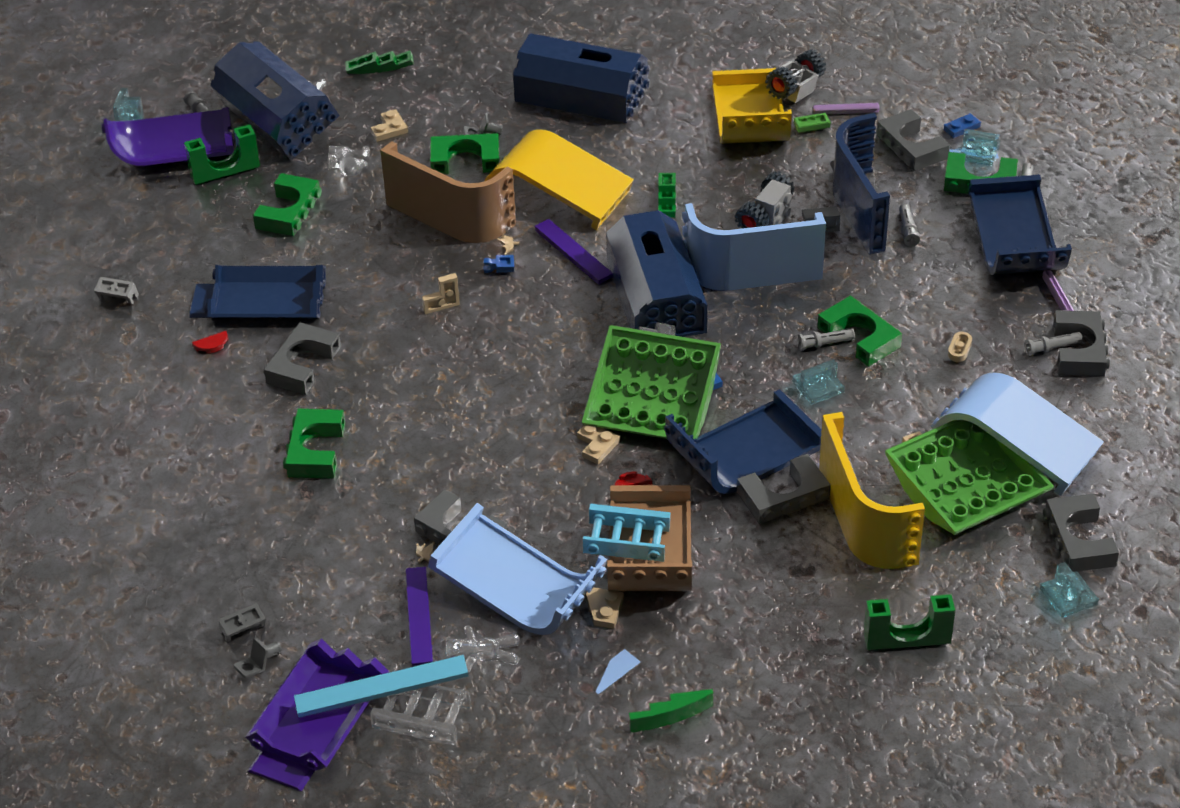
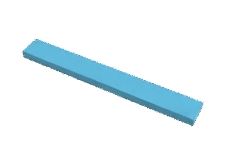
M464 655L294 695L298 717H303L468 677L469 675Z

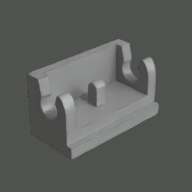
M100 277L94 290L99 299H104L103 295L127 299L130 304H134L132 296L137 298L139 294L134 282Z

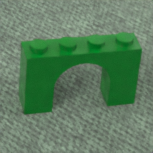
M250 124L234 129L236 148L231 156L221 161H212L207 158L206 148L201 138L184 142L189 172L194 184L204 183L209 180L260 167L256 136Z
M498 133L431 136V169L447 175L449 174L450 159L457 154L468 152L481 157L483 173L492 172L500 163Z
M949 152L944 191L969 194L970 179L1016 176L1018 159L1001 157L999 171L996 174L988 177H979L972 175L965 169L966 153Z
M280 173L274 182L276 197L294 200L297 203L287 208L259 205L253 214L254 227L258 230L294 236L297 230L300 229L304 219L307 218L309 211L313 209L316 200L320 198L322 189L320 188L319 180Z
M851 295L818 314L817 329L823 333L842 331L849 327H862L872 333L856 344V358L868 367L901 348L902 333Z
M298 408L297 414L293 416L292 420L293 430H290L289 433L290 444L286 446L287 458L284 457L283 469H286L287 477L334 479L337 467L335 451L310 450L303 445L315 437H343L345 428L344 410Z
M952 594L930 596L927 615L921 621L910 625H897L891 622L888 599L866 600L863 633L866 649L951 644L956 611Z

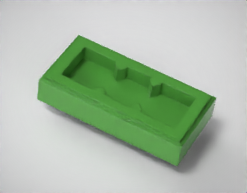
M826 113L793 118V123L798 133L830 128L831 126Z

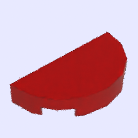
M227 331L192 342V347L196 351H206L208 354L218 352L224 348L225 343L228 341Z
M632 471L620 475L614 485H653V482L648 475L644 476L637 474V471Z

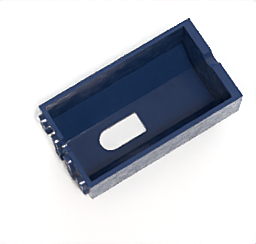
M529 33L518 51L516 59L519 60L513 72L514 102L626 124L629 118H632L634 109L638 107L639 100L643 98L644 92L649 88L650 79H648L650 70L648 58L642 54Z
M259 41L253 43L239 42L214 66L215 76L214 79H211L210 86L222 103L247 125L250 124L254 131L290 161L312 142L314 134L320 135L340 116L322 91ZM267 77L282 88L281 94L276 98H268L256 88Z
M659 210L623 216L606 232L607 262L610 271L613 273V280L629 328L680 337L707 333L708 305L677 222Z

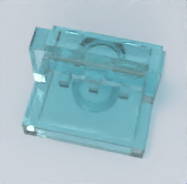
M121 88L113 106L115 121L145 119L141 97L129 96L128 88Z
M965 129L961 153H966L965 161L993 166L1000 147V135Z
M834 359L792 376V382L811 405L845 391L844 385L837 378L838 363Z
M1065 562L1057 565L1055 579L1040 585V590L1061 618L1094 607L1099 602L1097 596L1077 571L1072 572Z

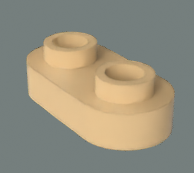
M957 332L954 334L948 349L950 360L961 362L967 358L972 345V336L969 333Z

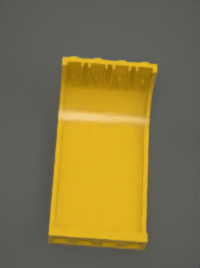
M776 68L712 71V87L721 144L790 140L792 111L788 109V112H784L781 98L777 99V96H772L773 93L769 94L768 91L770 89L766 88L768 84L765 83L768 73Z
M547 130L528 132L485 179L487 181L495 177L506 167L513 169V175L524 179L592 219L591 228L596 231L629 193L634 180L559 135Z
M843 413L823 415L819 470L831 485L830 501L849 549L859 560L877 568L896 569L919 565L925 514L923 503L891 507L878 504L866 497L859 486L842 444L844 429Z

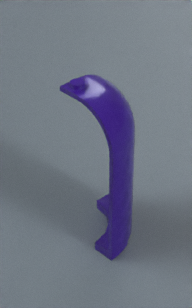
M228 107L220 110L131 121H109L104 119V123L101 124L102 133H106V139L112 152L119 159L131 165L146 166L185 161L187 156L184 142L201 138L206 148L207 158L232 155L234 152L233 136L229 132L232 127Z

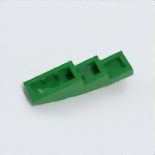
M393 51L380 56L376 52H372L347 61L346 72L347 74H371L401 69L414 65L413 55L411 51L396 56Z
M659 173L658 210L670 218H676V173Z
M713 689L670 694V701L649 703V710L630 712V733L671 725L707 710L713 706Z

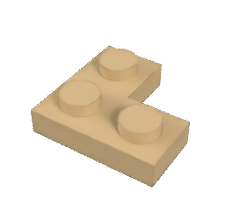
M396 109L381 113L383 124L371 127V133L377 142L408 133V127Z
M455 273L438 277L439 292L422 296L425 314L460 305L458 277Z
M584 425L577 432L578 439L589 443L582 451V457L598 465L620 442L619 435L596 426Z

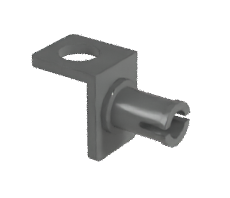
M485 113L480 128L464 126L463 130L464 135H471L468 131H473L476 134L498 133V135H501L503 125L489 123L488 114Z
M254 638L250 658L234 663L233 668L244 678L264 672L267 658L281 654V646L277 641L265 646L258 638ZM249 665L253 667V670L246 671L242 669V666Z

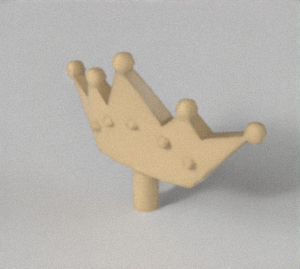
M502 234L501 239L497 238V241L503 244L502 248L506 250L504 255L513 251L514 245H519V242H514L512 237Z
M432 542L427 547H425V543L422 546H419L418 543L416 544V555L420 557L417 560L419 564L423 560L429 563L435 542Z

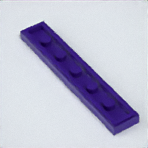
M550 219L535 225V231L598 285L613 278V273Z
M426 566L406 568L412 667L433 662Z

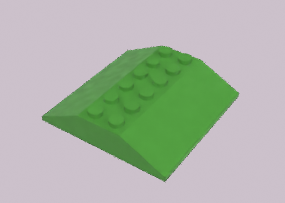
M610 325L582 424L667 439L664 430L665 417L673 414L674 421L677 424L682 423V427H685V433L688 436L693 435V439H697L710 403L721 343Z
M953 420L885 450V454L905 493L915 504L923 503L925 507L924 515L928 520L953 534L964 531L1054 489V485L1039 469L981 427L966 420Z

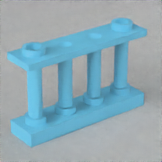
M590 504L589 523L593 524L591 537L583 536V553L664 562L665 545H660L662 531L669 532L671 512ZM602 525L614 526L611 539L599 538ZM622 527L634 528L632 541L619 540ZM642 529L654 530L652 544L640 542Z

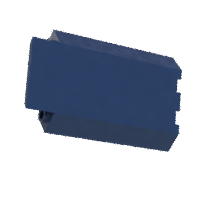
M215 265V269L212 271L215 284H196L190 309V318H320V306H322L324 297L323 289H325L326 266Z

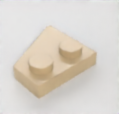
M593 587L590 593L586 592L585 594L589 611L592 614L594 626L614 629L624 599V592L608 591Z

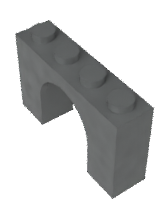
M910 109L879 120L876 129L877 136L913 171L948 159L950 145L941 136L918 143L910 142L903 138L920 131L921 117Z
M1055 310L1053 322L1054 336L1080 332L1082 339L1091 344L1090 347L1083 349L1059 348L1057 359L1058 375L1105 376L1106 369H1109L1110 359L1106 357L1108 355V345H1105L1106 332H1103L1105 320L1101 319V312Z
M299 323L292 330L288 339L283 342L278 352L274 354L269 364H266L263 373L266 383L306 395L315 383L313 369L294 364L291 360L306 353L333 359L341 348L339 333Z
M808 454L790 460L789 474L799 486L793 492L781 494L770 491L764 486L756 473L737 479V493L758 524L830 499L831 485Z
M444 489L414 517L415 531L419 535L432 540L435 544L440 545L452 532L446 528L447 524L461 512L460 497ZM493 515L488 517L508 531L506 522Z
M1094 493L1047 499L1046 508H1043L1044 519L1048 520L1049 532L1051 535H1054L1055 547L1057 550H1060L1061 562L1063 565H1066L1068 573L1117 566L1119 551L1113 538L1082 540L1073 536L1068 531V528L1073 525L1098 522L1100 506Z

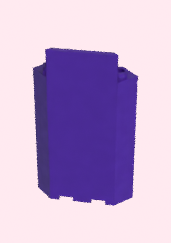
M322 638L310 643L245 736L251 745L260 751L247 771L302 791L315 771L328 766L370 700L298 717L294 695L389 673V670L375 657L362 662L349 648L336 653Z

